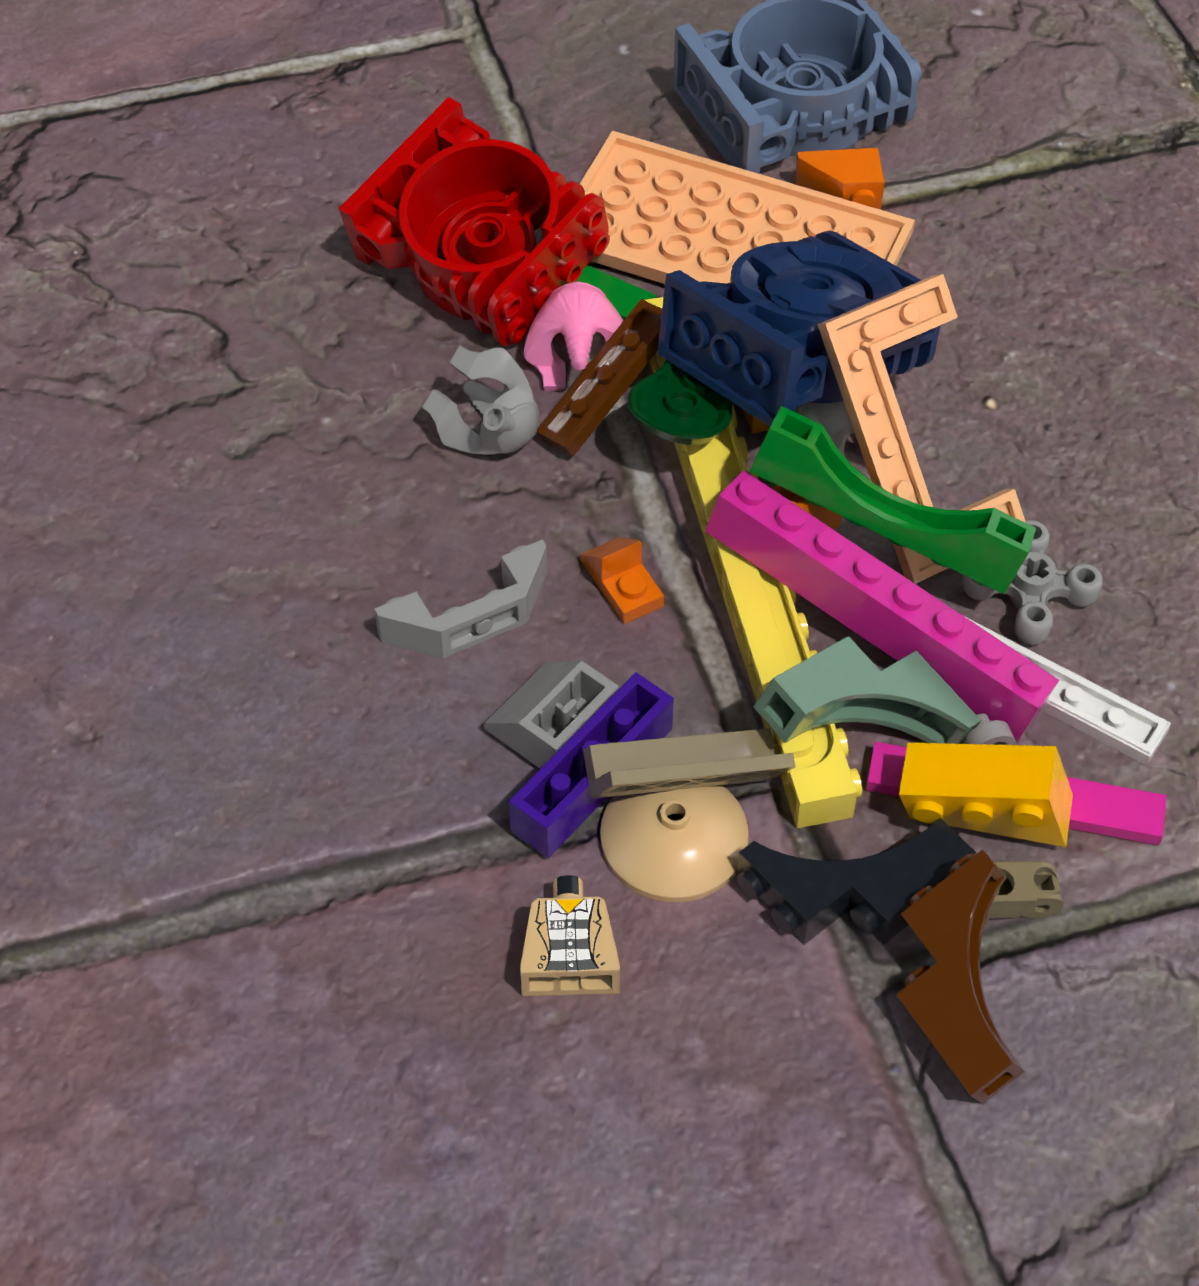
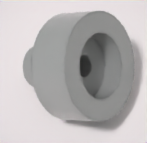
M984 713L977 715L981 722L963 740V744L1016 745V740L1008 724L1001 720L990 721L987 714Z

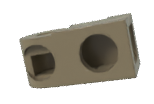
M994 861L1007 878L991 904L985 924L988 923L989 919L1019 918L1020 916L1032 919L1046 918L1063 909V897L1057 870L1053 864L1048 862Z

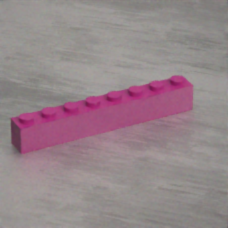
M743 470L719 495L705 530L708 534L895 660L899 661L917 650L975 714H987L990 721H1005L1017 742L1038 715L1059 682L1058 678Z

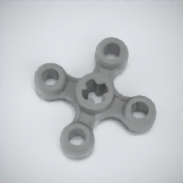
M1029 520L1025 521V523L1036 528L1030 551L1005 594H1008L1009 601L1013 606L1019 609L1014 622L1015 635L1025 644L1038 645L1048 638L1052 629L1053 615L1046 606L1048 600L1053 597H1064L1075 606H1089L1099 597L1103 578L1100 571L1090 564H1078L1067 571L1057 570L1053 560L1045 555L1050 540L1048 529L1038 521ZM965 575L962 577L963 591L972 599L986 600L992 597L993 594L1001 593L992 588L982 587L972 578Z

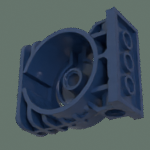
M831 230L818 233L815 237L810 236L800 239L799 241L762 245L738 257L732 266L730 283L727 284L707 281L699 282L681 270L666 274L657 354L768 426H771L781 406L795 412L796 407L809 402L833 403L844 401L817 324L922 280ZM940 326L880 351L888 376L904 374L914 367H922L930 363L935 355Z

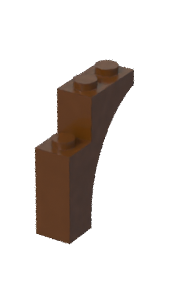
M982 849L976 855L968 854L960 858L950 868V875L935 887L927 886L917 892L909 901L910 907L901 913L937 963L931 967L929 965L920 967L911 973L904 982L906 987L896 995L970 1096L984 1104L1025 1071L1001 1039L992 1021L981 982L980 949L983 928L991 904L1007 878Z

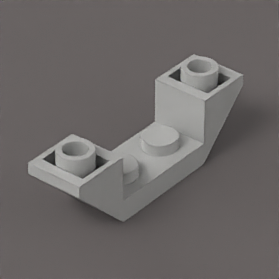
M542 539L527 546H519L510 553L501 556L504 589L493 590L484 597L461 607H452L435 618H432L417 591L404 597L390 599L384 605L374 609L379 639L382 643L444 659L527 624L547 576V546Z

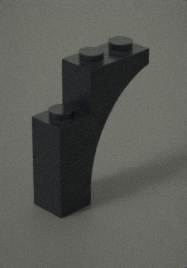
M940 818L913 839L893 849L849 860L822 861L804 859L783 854L753 841L738 854L736 877L743 892L753 900L758 898L771 911L775 924L784 933H792L803 945L847 911L850 912L853 922L862 932L872 934L884 945L909 925L901 913L910 907L909 901L927 886L935 887L950 875L949 871L954 863L968 854L975 855L976 851Z

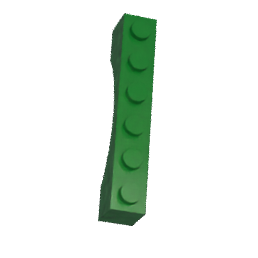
M783 406L780 407L750 469V472L762 477L764 481L771 485L781 486L803 497L812 505L822 506L845 517L856 526L866 527L888 538L897 546L907 547L930 558L941 567H949L972 578L978 585L992 588L1003 594L1007 591L1027 557L1036 532L1035 527L996 508L944 510L920 505L893 495L871 482L853 467L834 445L823 425Z

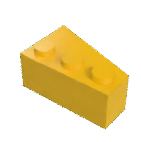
M949 743L907 744L899 796L910 819L933 824L941 818L948 826L1061 847L1067 846L1073 794L1056 746Z

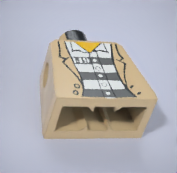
M565 875L557 877L553 880V898H537L531 903L520 965L522 996L620 993V962L606 902L601 897H583V881L577 876Z

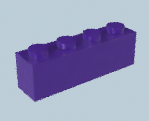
M635 672L509 800L511 832L549 859L607 798H591L583 749L589 745L665 738L673 726L674 698Z

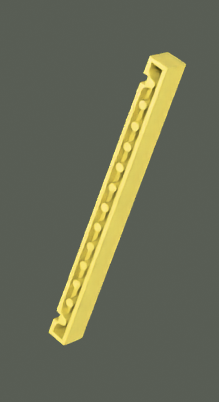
M664 297L647 299L645 301L662 308ZM657 352L648 362L652 374L658 371L666 361ZM732 404V418L728 427L711 441L701 445H685L674 442L757 702L774 677L817 654V651L809 650L806 641L809 637L806 617L803 612L797 613L794 606L796 592L705 531L719 495L743 470L758 479L756 474L748 470L746 464L748 462L747 445L743 436L737 437L736 435L737 419ZM761 716L764 728H770L774 753H793L796 767L781 774L780 778L796 829L853 818L856 799L862 796V784L857 769L849 768L846 756H848V742L843 728L836 729L835 724L823 725L808 730L785 743Z

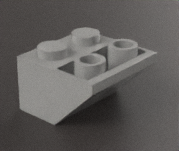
M582 660L545 662L484 723V729L541 769L619 690V686Z

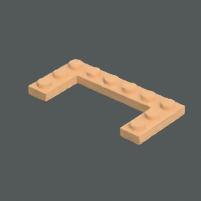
M944 274L933 275L817 324L871 481L893 495L929 507H933L880 351L958 318ZM1015 489L1001 490L960 509L979 510L996 508L1025 522ZM893 543L904 576L915 584L949 568L941 567L930 558L907 547H900Z

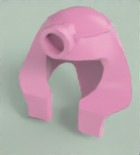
M576 281L567 283L554 290L531 324L523 353L525 359L538 369L543 379L544 391H564L566 388L565 361L558 356L552 344V339L557 333L564 335L571 365L574 369L580 371L585 369L588 364L587 359L590 357L589 353L591 352L590 347L592 346L593 335L596 332H600L605 338V345L621 325L623 319L613 304L606 298V295L593 285Z

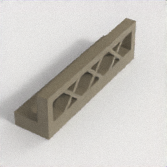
M770 728L589 745L583 749L591 798L771 780L796 767L793 753H774Z

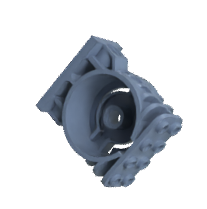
M767 0L743 15L733 33L716 29L698 35L690 23L675 27L673 89L731 166L760 174V167L789 158V156H797V152L846 149L859 141L865 134L872 132L873 125L878 130L883 131L892 126L894 118L902 124L909 122L913 119L914 111L917 109L918 84L922 76L919 62L909 55L901 45L897 35L890 32L881 21L877 11L872 10L865 0Z

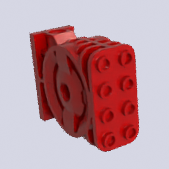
M449 96L338 208L357 259L368 266L374 260L387 269L409 266L416 275L422 290L434 304L464 320H474V324L479 331L484 334L493 332L494 339L502 346H509L520 342L527 334L537 313L553 291L567 283L576 282L581 276L583 269L595 256H600L606 250L610 241L608 234L609 226L602 197L595 193L585 195L583 186L577 182L570 181L566 183L564 175L556 171L552 172L548 165L531 150L513 142L491 139L490 133L464 117L461 103ZM540 227L543 240L537 245L534 231ZM441 239L442 250L445 260L438 258V249Z

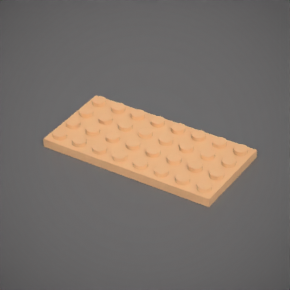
M613 130L580 182V185L584 188L585 195L595 193L602 197L609 226L608 234L610 241L606 250L600 256H595L591 261L665 284L666 274L678 270L699 282L707 281L727 284L730 283L734 262L745 252L766 244L799 241L806 237H815L818 233L828 230L839 233L897 266L913 233L915 220Z

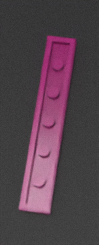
M874 742L866 791L900 797L899 791L907 747ZM1067 777L1073 794L1069 829L1160 845L1164 831L1167 795Z

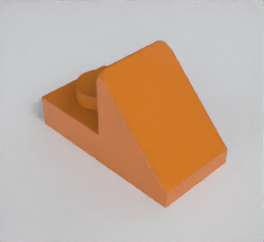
M618 537L580 554V561L623 624L664 607L663 593L642 564V543L640 540Z

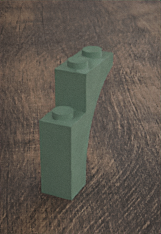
M849 636L774 677L753 706L785 743L808 730L823 725L841 722H862L894 728L918 737L927 743L963 744L965 736L981 722L979 717L917 650L880 671Z

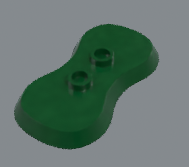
M668 360L665 361L658 371L635 384L628 395L629 409L643 429L660 438L679 444L701 445L707 443L725 430L732 418V402Z

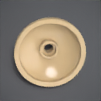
M723 785L613 796L604 811L601 821V848L610 870L620 882L632 891L644 897L662 902H688L715 893L733 879L737 873L738 854L748 846V825L739 802ZM677 814L681 815L683 818L678 821L670 820L667 816Z

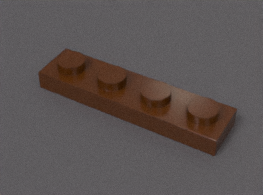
M643 299L637 303L537 429V434L544 442L572 457L575 456L658 351L662 308Z

